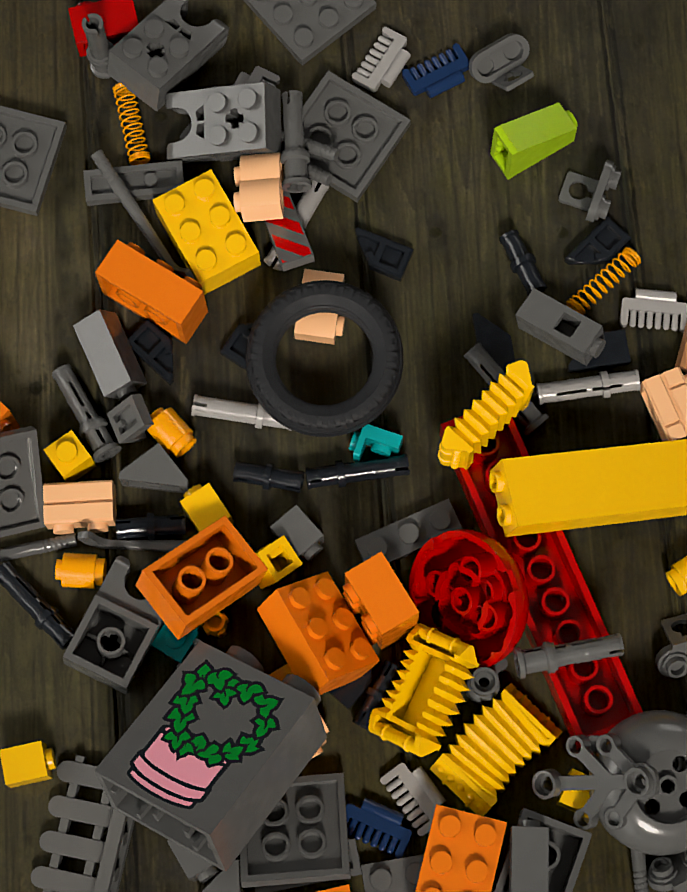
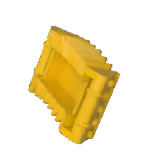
M520 360L508 364L505 375L499 373L498 383L490 382L489 390H482L481 400L473 399L471 409H464L463 418H454L455 427H446L442 441L439 444L438 458L440 464L451 466L452 469L461 467L467 470L473 463L474 453L481 454V446L487 447L488 440L495 439L497 431H503L504 425L510 424L512 417L516 418L519 411H524L527 408L535 387L531 382L527 362Z
M419 623L410 631L406 638L412 650H403L409 658L400 661L406 670H396L401 678L400 680L391 681L396 690H386L391 698H381L385 707L372 710L368 729L371 733L381 737L383 741H389L403 748L405 752H411L419 757H424L436 750H440L441 744L436 736H446L441 726H454L448 715L460 714L455 703L466 702L461 692L470 691V688L464 680L474 678L468 669L477 668L480 664L477 663L475 650L472 645L461 641L460 638H454L442 633L437 628H431Z
M512 683L501 692L500 700L492 698L491 707L482 705L480 708L481 715L473 714L471 717L472 723H463L464 735L455 734L456 745L448 744L449 753H443L430 768L442 781V784L449 787L465 803L466 807H469L474 813L484 816L496 804L497 792L505 791L504 785L510 783L509 776H515L516 767L523 768L525 765L524 760L530 761L532 754L539 755L541 752L540 747L548 748L563 732L559 727L555 726L549 716L547 717L543 712L541 713L527 698V695L517 690Z

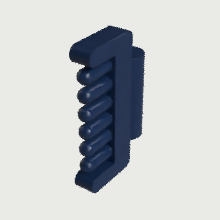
M455 43L453 45V52L450 49L445 51L451 63H449L442 52L439 53L438 57L444 66L441 65L436 56L431 58L437 70H435L430 60H425L424 65L429 74L422 63L417 65L422 77L415 67H411L410 71L408 69L402 70V78L414 96L426 91V94L431 99L465 82L463 72L469 70L470 61L459 44Z
M365 797L361 808L352 804L346 805L347 824L350 818H352L348 826V837L353 835L359 821L360 823L354 835L355 840L361 839L364 829L368 825L362 838L364 844L369 842L375 828L376 831L370 842L371 847L377 846L382 832H384L378 847L379 850H385L390 836H392L387 848V854H393L400 839L395 857L398 859L402 858L412 835L411 830L400 826L405 814Z

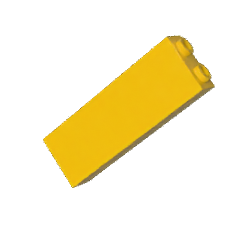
M687 439L501 459L490 470L489 486L491 491L495 493L498 504V523L500 526H503L505 537L687 515Z

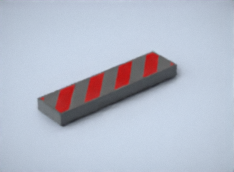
M286 191L283 192L284 218L264 220L283 272L315 262L314 254L291 195Z

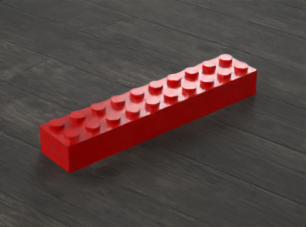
M511 418L510 424H505L503 431L496 432L495 439L488 440L487 447L481 446V454L474 453L473 463L467 470L461 467L454 470L481 532L500 542L512 554L523 573L529 598V613L524 630L532 648L542 646L543 642L547 641L557 645L609 635L563 530L505 537L503 526H500L498 523V504L495 493L491 491L489 486L490 470L501 459L529 456L513 418ZM454 419L440 424L439 436L441 440L447 426L455 427ZM619 656L562 666L555 673L551 674L547 671H542L570 737L579 734L585 736L607 734L619 722L643 712ZM576 741L577 750L581 749L579 741Z

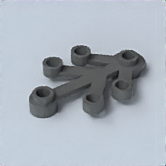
M614 733L601 735L596 742L598 752L603 756H609L624 773L611 774L603 762L590 750L591 743L588 737L579 734L568 738L566 750L570 756L577 757L593 775H561L555 769L541 770L533 776L532 788L534 793L541 799L557 797L562 791L595 790L584 807L574 813V823L581 830L597 826L599 822L598 813L613 789H626L615 808L608 809L604 815L606 825L612 830H617L626 826L627 815L639 799H650L657 794L660 787V779L652 765L645 762L635 763L621 749V739ZM607 739L610 740L612 744V748L610 751L607 750ZM576 741H579L581 745L580 752L576 748ZM642 775L645 778L646 786L641 781ZM550 779L552 780L553 788L550 785ZM611 812H616L619 815L620 822L618 825L611 821ZM584 813L589 817L588 824L584 821Z

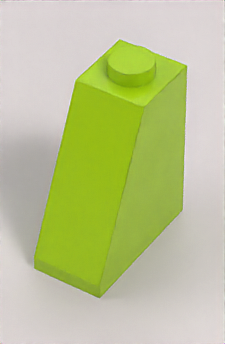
M560 103L553 104L494 128L490 154L509 180L574 142L578 127L577 121L571 111H565Z

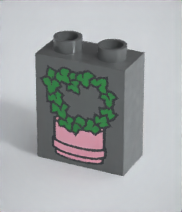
M199 641L94 771L112 808L226 872L326 740L327 735L317 707L321 702V697L310 683L297 675L287 674L281 682L264 673L261 663L251 653L241 647L231 646L224 653Z

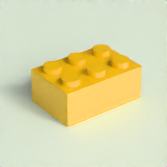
M212 169L152 200L159 220L186 268L192 271L195 280L202 285L203 288L201 290H203L204 295L261 265L258 249Z

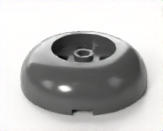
M651 710L637 713L619 722L608 733H614L619 736L622 743L621 749L635 763L645 762L656 769L660 779V787L657 794L650 799L657 801L658 810H653L650 814H647L644 805L650 799H639L627 815L626 826L621 829L612 830L604 821L605 812L610 808H615L626 789H613L598 813L599 821L611 836L635 851L657 856L682 853L687 851V806L683 807L679 802V798L683 792H687V716L667 710ZM607 739L606 746L607 750L610 751L612 748V744L610 740ZM598 751L594 753L611 774H624L609 756H603ZM677 756H683L685 759L682 765L684 769L681 771H676L672 766L673 759ZM641 778L643 785L646 786L645 778ZM669 779V785L666 786V790L663 792L661 784L664 780ZM589 790L590 797L595 790ZM611 812V821L618 825L620 822L619 815L616 812Z

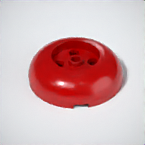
M468 529L446 531L428 540L418 552L411 568L409 596L419 611V622L428 627L437 628L442 633L454 638H460L461 641L472 645L475 650L477 663L480 665L477 668L468 669L469 671H474L481 667H490L506 658L519 643L524 633L529 613V598L525 578L512 554L494 538ZM437 601H439V611L444 617L441 619L443 621L442 629L435 625L431 615L432 606Z

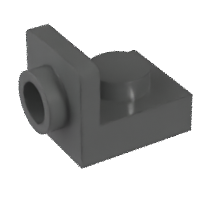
M141 394L130 395L107 413L119 444L144 440L147 437L145 430L154 425Z

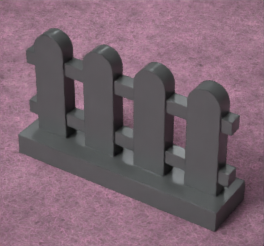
M76 755L75 762L66 760L57 767L58 778L69 783L66 796H54L48 803L49 812L61 819L58 832L46 831L39 840L40 847L44 851L52 853L49 867L38 866L31 873L32 884L38 888H43V892L119 891L135 820L112 808L94 771L97 766L86 764L87 757ZM80 786L103 790L100 804L77 799ZM77 821L95 825L92 839L70 835L71 822ZM108 828L106 840L103 842L105 829ZM63 856L86 860L83 875L60 870ZM97 863H100L99 870H98V874H97V878H96V877H94L95 871H96V866H97Z

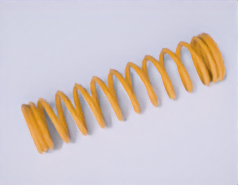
M117 83L112 89L114 97L117 99L116 105L118 106L117 111L120 113L119 119L122 121L121 127L124 128L122 133L125 135L124 141L127 142L126 148L128 149L129 163L131 165L146 164L151 159L150 153L141 150L146 149L148 145L139 144L144 142L146 138L136 137L145 132L142 129H138L142 127L143 123L136 122L141 119V116L134 115L140 110L132 108L138 102L130 101L136 96L127 87H124L122 83ZM126 96H134L132 98L122 99ZM118 101H127L121 105L118 104ZM128 103H136L134 105L124 106ZM120 108H129L123 112H120ZM131 110H137V111L132 112V113H126V112L131 111ZM122 115H132L124 120L121 118ZM139 117L135 120H128L130 118ZM123 122H135L127 125L126 127L123 126ZM140 124L137 127H130L132 125ZM125 129L133 130L127 134L125 133ZM135 132H141L139 134L130 135ZM127 136H129V137H136V138H133V139H131V140H129V141H127V139H126ZM137 139H143V140H141V141L132 142V141L137 140ZM129 143H130V144H138V145H135V146H133V147H131V148L128 147V144H129ZM145 146L140 149H134L136 147ZM130 151H138L130 155ZM144 157H146L145 159H142V160H135V159H137V158H144Z
M625 247L622 253H618V259L613 258L612 264L608 263L606 269H601V274H595V280L590 279L589 285L586 284L583 286V290H578V296L572 295V298L566 301L567 306L584 315L586 313L585 309L574 297L579 298L587 309H591L590 305L580 297L579 293H585L586 297L593 304H596V300L586 292L585 287L591 288L592 292L599 299H602L599 291L592 287L591 281L596 282L598 287L608 294V290L597 280V276L602 277L610 288H614L611 281L603 276L602 272H608L612 280L619 283V279L614 273L609 271L608 266H613L618 275L625 278V274L614 264V260L619 261L623 269L631 273L629 266L620 260V255H623L625 260L633 267L641 264L640 256L632 248Z

